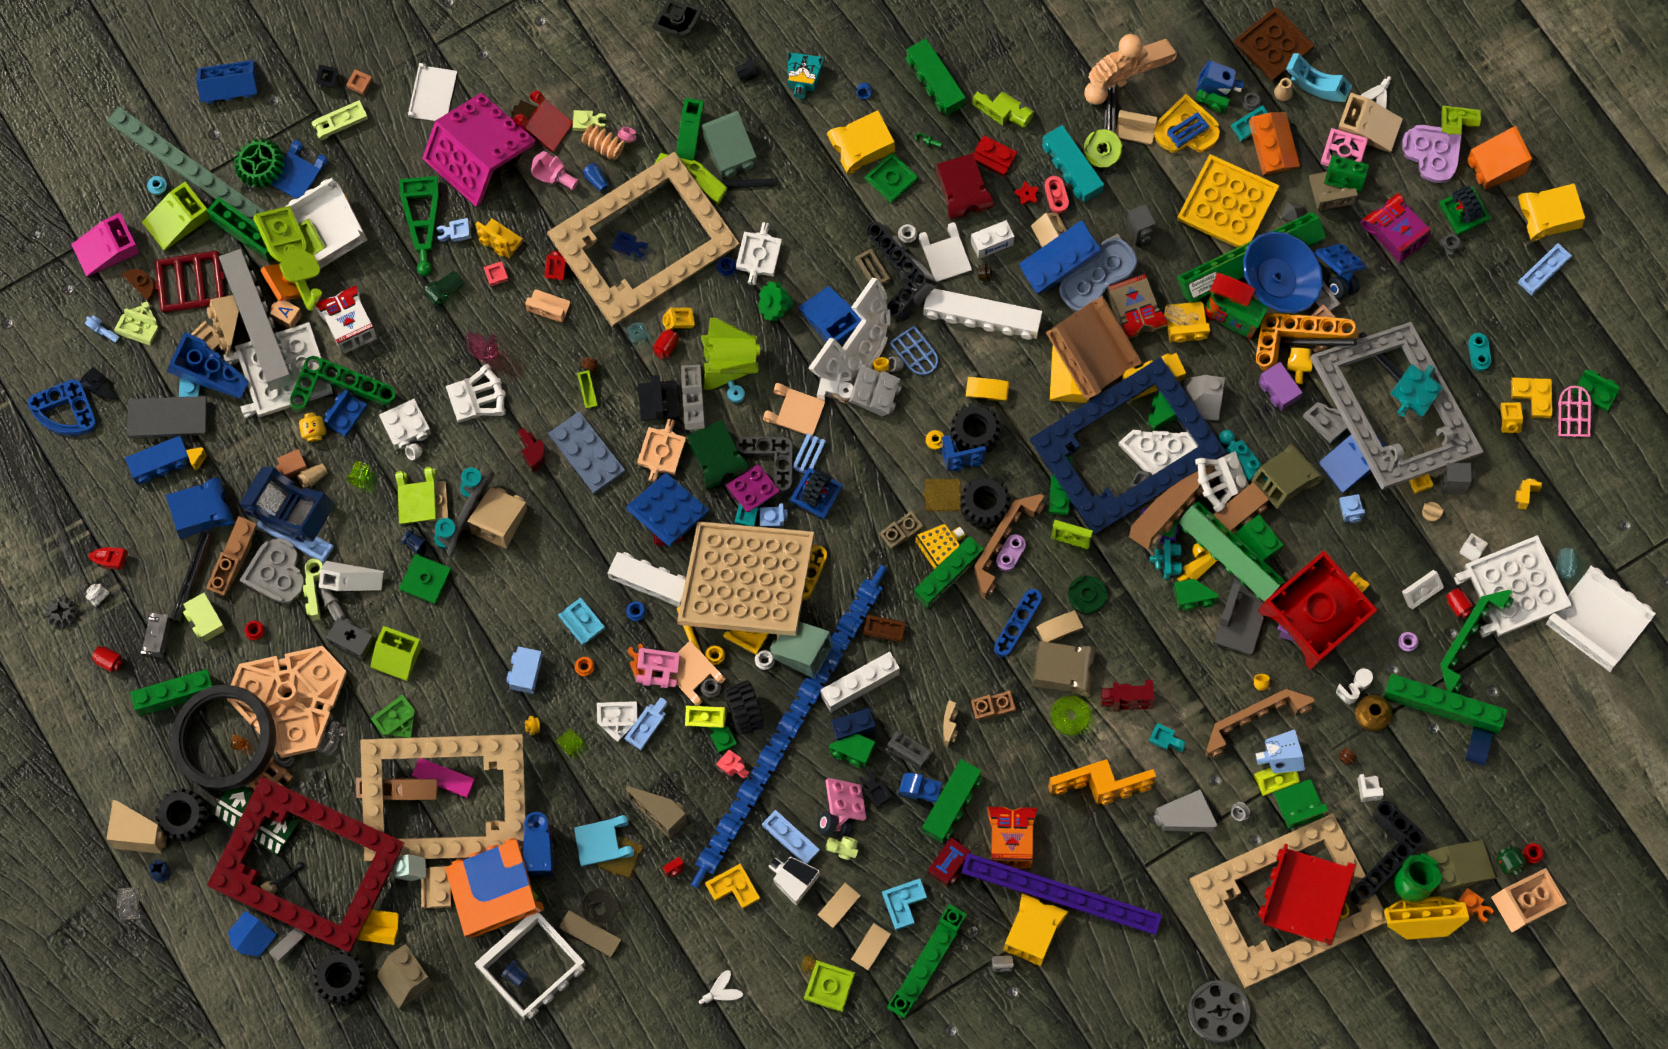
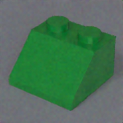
M1260 515L1246 523L1235 533L1265 563L1282 551V542Z

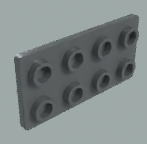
M1236 575L1214 643L1252 655L1264 618L1257 610L1264 601L1259 600L1249 587L1242 585Z

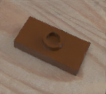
M867 615L863 635L902 643L906 622Z

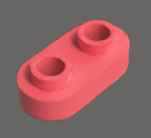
M1051 176L1045 181V193L1051 211L1061 214L1068 209L1069 200L1063 180L1057 176ZM1051 186H1056L1057 189H1056V190H1052L1050 187H1051ZM1056 203H1061L1062 206H1061V207H1057L1055 204H1056Z

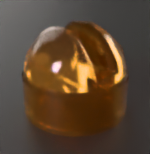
M234 733L230 739V746L235 750H241L247 743L246 739Z

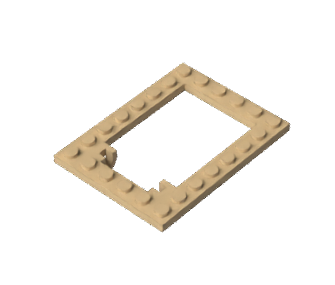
M675 152L547 232L551 241L612 327L732 251L740 244ZM670 180L711 240L634 289L631 288L626 279L622 280L617 288L615 285L609 288L583 251L593 246L597 241L591 228L665 181Z
M523 734L360 740L363 823L385 833L382 759L483 756L484 770L503 769L505 821L485 822L486 836L398 839L405 843L399 857L409 854L424 857L425 859L466 858L476 852L483 853L490 846L503 845L506 840L511 838L524 841L526 813ZM520 846L521 853L523 856V846ZM364 847V861H372L376 852Z
M1333 813L1189 879L1245 989L1386 924L1384 909L1375 894L1366 904L1357 905L1360 912L1339 921L1332 945L1304 937L1271 952L1266 940L1260 942L1256 947L1253 945L1248 948L1226 905V902L1235 899L1241 894L1235 881L1278 862L1276 860L1278 851L1283 849L1285 843L1288 844V849L1300 852L1323 841L1334 863L1347 866L1348 862L1356 864V870L1349 889L1351 893L1364 878L1365 873ZM1358 890L1360 895L1366 896L1363 891Z

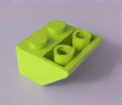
M383 626L375 644L370 667L408 681L423 646L421 640Z

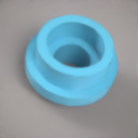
M154 176L148 181L147 187L150 193L160 195L166 190L167 183L164 178ZM155 183H160L158 187H154Z

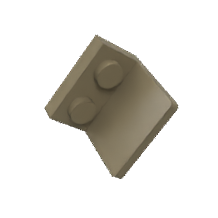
M1327 172L1309 176L1317 211L1355 204L1357 199L1356 188L1342 189L1324 184Z

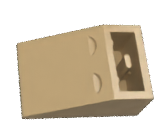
M1350 93L1338 130L1368 138L1367 145L1391 153L1402 118L1369 98Z

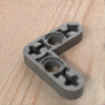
M741 437L737 440L736 449L741 456L775 457L774 484L779 489V493L784 494L791 490L793 448L790 439L787 437ZM753 442H756V451H753V447H747L746 450L739 447L743 443H747V446H753ZM766 442L770 445V448L767 451H761L759 449L760 443ZM772 442H775V451H773ZM782 443H786L785 451H782L780 447ZM786 461L789 467L781 470L778 467V463ZM781 475H785V483H787L785 488H781V485L778 484L781 483Z

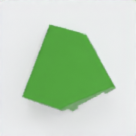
M402 694L370 719L382 735L411 738L415 710Z

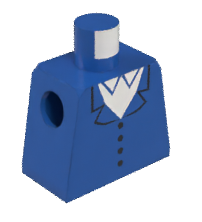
M1208 60L1199 74L1196 91L1200 89L1209 94L1214 93L1225 97L1230 90L1241 92L1244 81L1234 79L1235 69Z

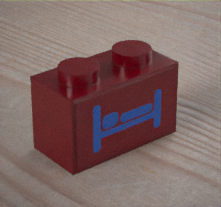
M951 837L928 868L927 874L945 887H948L950 883L954 885L960 877L958 872L964 865L967 853L971 854V851Z

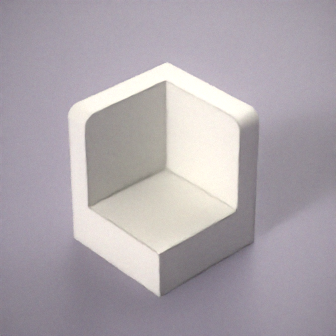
M1360 774L1357 780L1361 802L1381 800L1383 788L1379 786L1378 777H1364V774Z

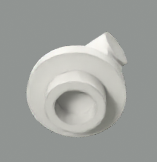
M93 584L87 589L86 598L93 606L97 607L110 593L101 584Z

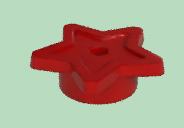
M1024 182L1022 188L1015 190L1014 193L1020 197L1021 205L1030 202L1036 203L1035 194L1039 188L1030 187L1027 182Z

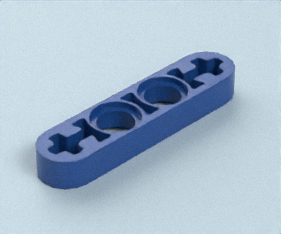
M1029 589L1022 597L995 642L994 651L997 656L1004 658L1013 651L1041 604L1042 595L1038 590ZM1036 595L1037 601H1033L1029 608L1027 606L1030 599L1028 596ZM1025 610L1029 616L1027 619L1022 620L1018 618L1017 613ZM1010 627H1016L1019 633L1016 636H1010L1007 630ZM1007 638L1009 640L1007 643L1008 650L1001 652L999 645L1003 646Z

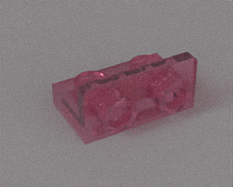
M470 331L465 336L467 349L470 354L485 364L496 358L498 354L496 335L491 334L485 340L480 334H474Z

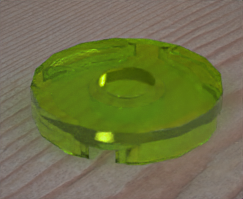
M1077 696L1061 697L1055 701L1051 708V723L1058 732L1064 735L1072 736L1079 734L1085 730L1089 723V707L1084 700ZM1067 711H1073L1076 717L1073 720H1068L1064 714Z

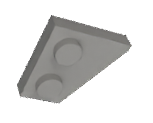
M1319 402L1303 415V418L1329 443H1332L1348 429L1337 409L1329 408L1327 405Z

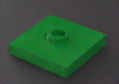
M415 554L399 587V591L436 605L451 573V568Z

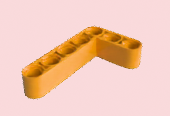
M1268 313L1261 322L1256 362L1264 372L1277 364L1281 336L1357 339L1359 331L1355 323L1350 319ZM1276 322L1275 326L1268 327L1269 323ZM1290 323H1295L1293 328L1287 329ZM1308 325H1314L1313 329L1306 330ZM1328 326H1334L1330 332L1325 331ZM1347 328H1353L1350 333H1344ZM1268 340H1273L1271 345H1265ZM1270 358L1269 363L1262 364L1264 359Z

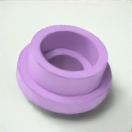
M1405 632L1400 635L1398 645L1403 651H1414L1418 646V638L1411 632ZM1410 640L1411 645H1406L1404 641Z

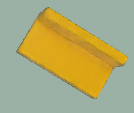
M372 910L358 940L394 945L398 935L399 914Z

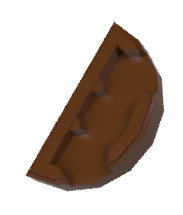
M138 269L124 272L122 276L149 302L153 297L154 282L149 274Z

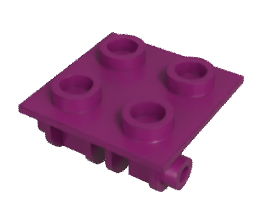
M759 464L726 485L733 499H737L747 513L780 492Z

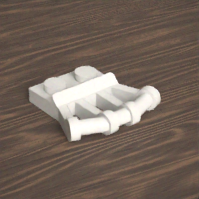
M489 364L482 366L472 377L446 386L458 423L481 415H505L504 399L506 393L505 390H502L501 379L491 371ZM484 375L490 380V382L472 387ZM494 388V394L479 399L476 398L475 394ZM497 400L496 408L479 407Z
M1236 452L1229 453L1216 460L1206 458L1195 459V463L1198 465V483L1202 485L1204 497L1208 498L1216 512L1221 511L1225 507L1226 502L1231 496L1242 492L1249 486ZM1206 466H1214L1216 471L1206 475ZM1218 476L1221 484L1211 488L1209 480ZM1224 489L1225 493L1218 500L1214 493Z

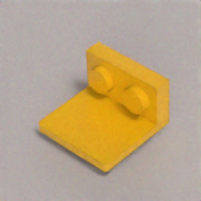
M492 218L486 226L480 222L475 224L479 241L487 247L491 246L494 248V251L502 257L505 255L510 259L523 242V238Z

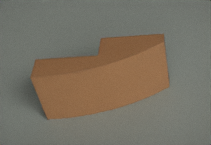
M1011 691L971 700L976 720L1017 711Z

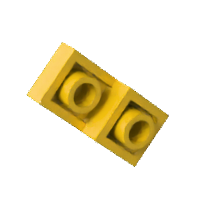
M968 377L966 397L1007 401L1010 382Z

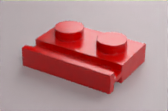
M984 135L974 152L977 164L1005 177L1007 170H1009L1017 156V151Z

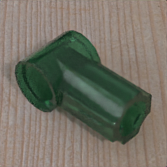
M452 271L439 281H432L427 284L423 292L434 306H439L447 300L448 295L462 287L464 282L457 272Z

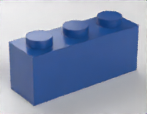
M180 436L125 457L136 484L147 483L153 477L167 475L169 471L182 469L190 463L185 445Z

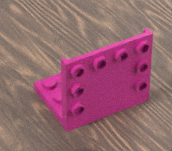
M480 93L435 120L422 159L477 207L482 203L493 171L534 146L536 140L483 93Z

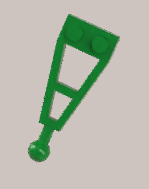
M438 177L399 179L400 198L415 251L420 252V263L417 265V272L421 276H428L432 272V265L428 262L427 251L432 250L439 201ZM432 197L429 220L413 221L407 199ZM428 228L425 244H419L415 229Z

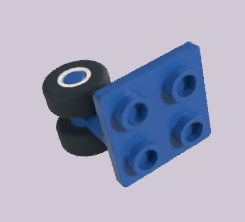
M1342 244L1316 250L1315 254L1338 274L1337 277L1330 278L1326 284L1335 298L1340 300L1345 298L1348 293L1350 296L1356 294L1360 289V283L1353 274L1355 271L1365 269L1366 264Z

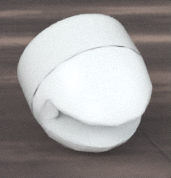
M416 443L410 444L405 447V453L410 460H415L421 456L422 448Z

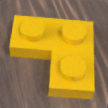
M1512 378L1511 399H1531V418H1551L1552 379Z
M741 863L705 882L714 901L733 892L741 908L744 909L760 900Z

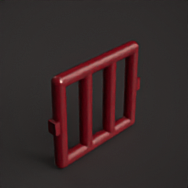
M217 250L157 259L155 261L157 278L155 289L158 291L160 311L162 313L210 306L211 299L225 297L223 285L225 275L221 269L220 253ZM213 259L217 297L206 299L201 260ZM194 262L198 300L186 301L182 263ZM174 265L179 303L167 305L163 266Z

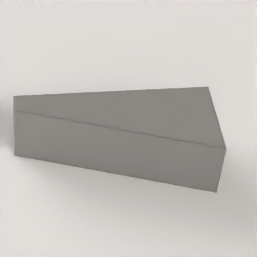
M294 928L269 952L270 955L281 964L306 934Z

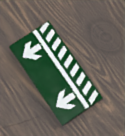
M245 787L226 791L210 814L235 830L253 792ZM288 815L284 824L281 825L265 817L253 842L278 857L300 825V822Z

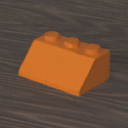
M1270 112L1253 116L1249 120V125L1262 175L1266 176L1300 168L1286 112Z

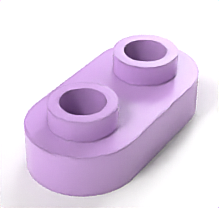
M1014 534L1007 538L996 558V565L999 570L1009 572L1014 569L1025 550V540L1022 536ZM1017 541L1019 545L1013 546L1012 543ZM1008 558L1010 561L1005 563L1003 559Z

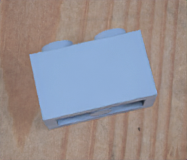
M518 647L517 652H513L511 664H514L513 669L507 675V683H509L511 690L534 694L543 658L541 651Z

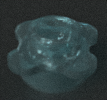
M642 322L633 323L626 327L625 331L629 334L631 343H637L638 340L647 338L648 333L644 331Z

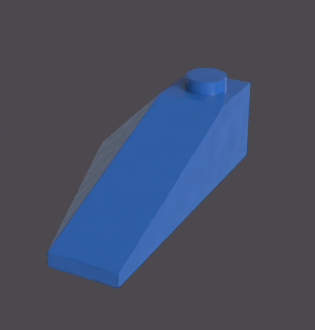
M184 332L167 372L184 380L241 399L248 380L233 366L225 362L217 352L215 353L204 340Z

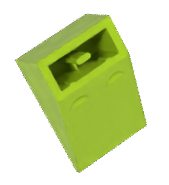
M184 182L169 192L142 221V224L165 251L210 218L207 214V208L188 184Z

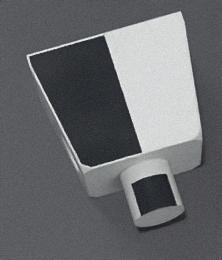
M789 857L785 864L775 858L769 865V868L777 873L773 879L774 884L796 906L820 876L819 870L793 857Z

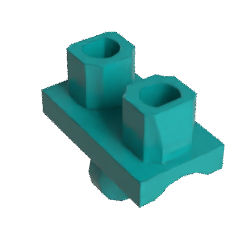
M1164 540L1163 555H1161L1160 549H1156L1155 555L1149 557L1150 563L1155 564V569L1157 570L1161 569V564L1163 563L1164 579H1170V576L1181 575L1182 572L1181 562H1171V557H1181V544L1170 543V540Z

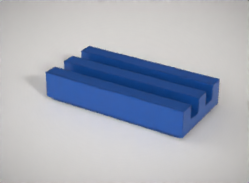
M1197 112L1167 131V136L1171 138V141L1176 144L1178 149L1208 130L1209 125ZM1196 119L1199 120L1198 122H1196V123L1193 124L1192 126L1188 127L1187 129H1185L1184 131H1182V132L1179 133L1178 135H1176V136L1174 135L1176 132H1178V131L1181 130L1182 128L1186 127L1187 125H1189L1190 123H1192V122L1195 121ZM1200 125H1203V126H1201L1200 128H1198L1197 130H1195L1194 132H1192L1191 134H1189L1188 136L1184 137L1183 139H1181V140L1179 141L1180 138H1182L1183 136L1187 135L1188 133H1190L1191 131H1193L1194 129H1196V128L1199 127Z

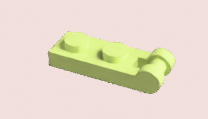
M359 100L312 121V126L317 130L319 140H325L332 134L367 120L368 117ZM328 123L330 127L324 129L323 126Z

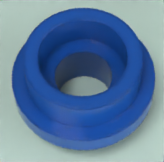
M632 602L627 606L626 614L630 620L640 621L646 615V608L641 602ZM638 609L640 613L635 615L633 610Z

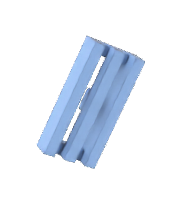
M807 433L792 469L805 474L807 471L805 467L816 443H818V449L809 468L814 469L826 441ZM809 441H812L801 467H798Z

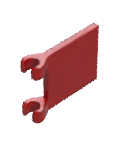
M536 90L531 92L529 98L539 104L529 121L523 114L516 115L513 121L529 132L547 149L554 152L573 122L545 99L540 91Z

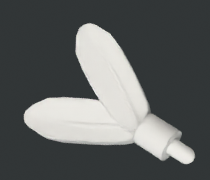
M1388 76L1380 85L1364 92L1361 96L1371 100L1377 97L1376 103L1386 108V89L1390 85L1391 77Z
M727 970L718 977L710 993L702 996L703 999L699 1000V1004L704 1002L707 1004L713 999L723 1001L737 1000L743 996V993L737 989H724L731 976L730 971Z

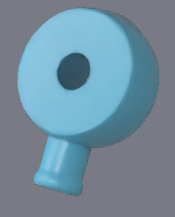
M733 380L728 381L727 383L730 387L727 391L728 399L732 403L742 402L745 398L744 389L739 385H735Z

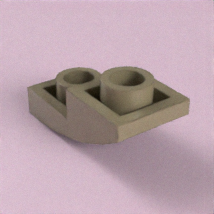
M910 511L899 521H894L879 534L890 549H893L916 534L924 526L913 511Z

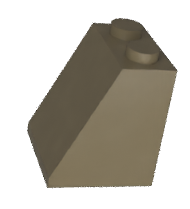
M406 944L388 955L377 975L399 1010L434 987Z

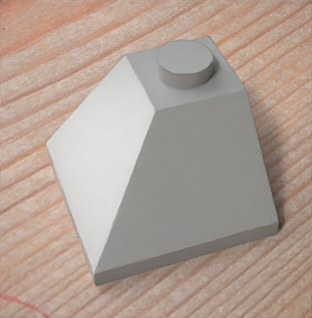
M1202 375L1184 379L1183 390L1204 420L1218 422L1225 381L1224 377Z

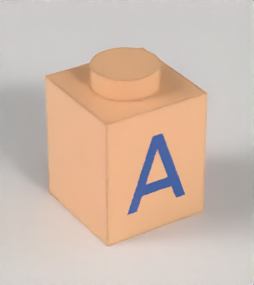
M285 300L274 302L270 308L272 320L288 329L295 327L302 317L300 308Z

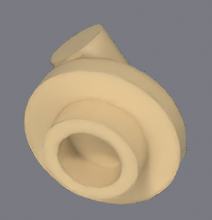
M1435 502L1425 503L1422 515L1426 520L1434 522L1440 519L1444 509Z

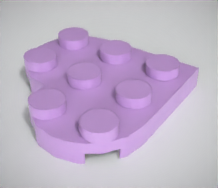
M1416 125L1405 133L1402 140V150L1405 158L1418 162L1420 175L1423 179L1434 183H1446L1454 176L1458 165L1461 135L1444 133L1440 127Z

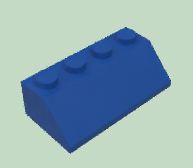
M1081 220L1019 263L1035 292L1041 296L1104 251L1084 221Z

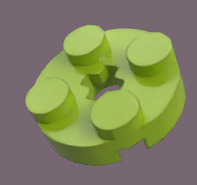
M1106 129L1098 130L1091 133L1085 140L1084 150L1086 158L1096 167H1111L1119 161L1122 155L1123 143L1113 131ZM1106 143L1108 151L1101 154V149L1098 147Z

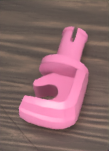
M542 151L534 157L531 173L535 178L553 185L560 182L571 190H574L579 182L578 179L565 172L566 166L563 165V162L557 156L553 158L549 153Z

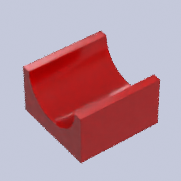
M1322 551L1266 599L1257 611L1262 616L1274 619L1292 636L1305 656V665L1311 670L1375 614L1377 609L1325 551Z

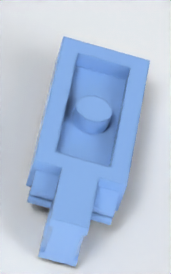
M660 697L655 706L652 704L649 707L647 706L624 738L625 741L642 751L666 715L663 711L668 705L667 701Z

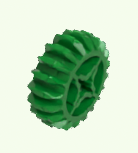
M261 137L258 142L254 138L253 143L247 141V146H241L242 151L236 152L238 156L234 158L236 175L242 183H246L249 187L254 186L258 189L261 185L265 188L266 183L272 185V180H278L277 175L283 174L281 170L285 168L283 151L275 142L273 143L269 139L266 141ZM266 152H269V153L272 154V159H269V158L265 155ZM247 167L254 171L253 174L247 172Z

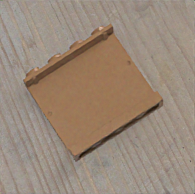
M1103 296L1091 301L1046 332L1085 399L1099 394L1102 388L1124 374L1126 370L1142 363Z

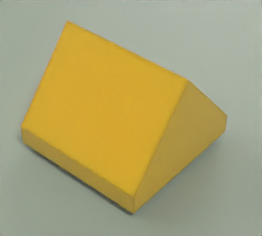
M202 447L186 450L195 471L200 468L207 457Z

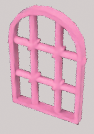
M1570 386L1563 390L1558 402V436L1590 437V395L1580 386ZM1571 388L1579 389V402H1572ZM1568 390V402L1561 401L1563 394ZM1582 391L1587 395L1588 402H1583ZM1561 404L1568 406V418H1561ZM1571 405H1577L1578 418H1572ZM1582 405H1588V419L1581 417ZM1561 421H1566L1567 434H1561ZM1571 421H1577L1578 434H1570ZM1581 422H1588V435L1581 434Z

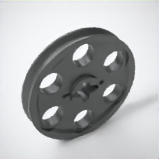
M1221 980L1210 981L1200 986L1192 995L1188 1006V1017L1192 1028L1199 1036L1211 1042L1224 1043L1237 1038L1244 1031L1250 1018V1006L1246 995L1236 985ZM1213 986L1219 987L1221 995L1218 997L1212 996L1210 988ZM1232 994L1239 995L1240 1003L1232 1004L1229 1001V996ZM1196 999H1203L1206 1004L1205 1008L1197 1009L1194 1006V1001ZM1217 1007L1225 1011L1221 1016L1213 1012ZM1241 1014L1244 1017V1022L1239 1025L1235 1024L1232 1019L1233 1015ZM1206 1019L1209 1022V1027L1207 1029H1200L1197 1024L1198 1020ZM1220 1026L1226 1027L1228 1035L1225 1037L1219 1036L1217 1028Z

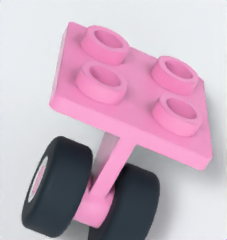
M828 778L826 780L830 811H824L820 815L818 831L826 836H831L837 831L838 838H843V836L849 837L853 828L852 819L861 821L866 819L862 786Z

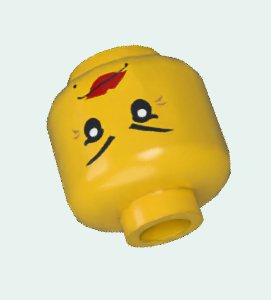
M316 413L304 414L305 418L299 421L301 437L306 439L307 442L322 440V437L326 434L324 418L316 416Z

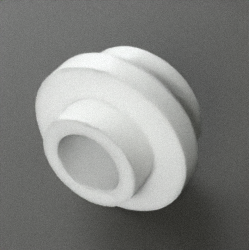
M903 225L898 231V237L903 243H912L917 238V230L912 225ZM908 232L911 234V236L906 237L904 236V234Z
M762 650L755 656V664L759 669L768 670L775 663V659L772 658L771 652L768 650ZM763 658H767L769 660L767 663L761 662Z

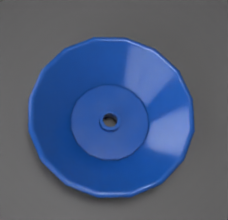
M1271 231L1257 236L1248 245L1243 258L1244 277L1248 285L1256 289L1254 295L1264 305L1277 312L1295 314L1308 310L1319 299L1323 287L1322 268L1315 253L1302 240L1289 233Z

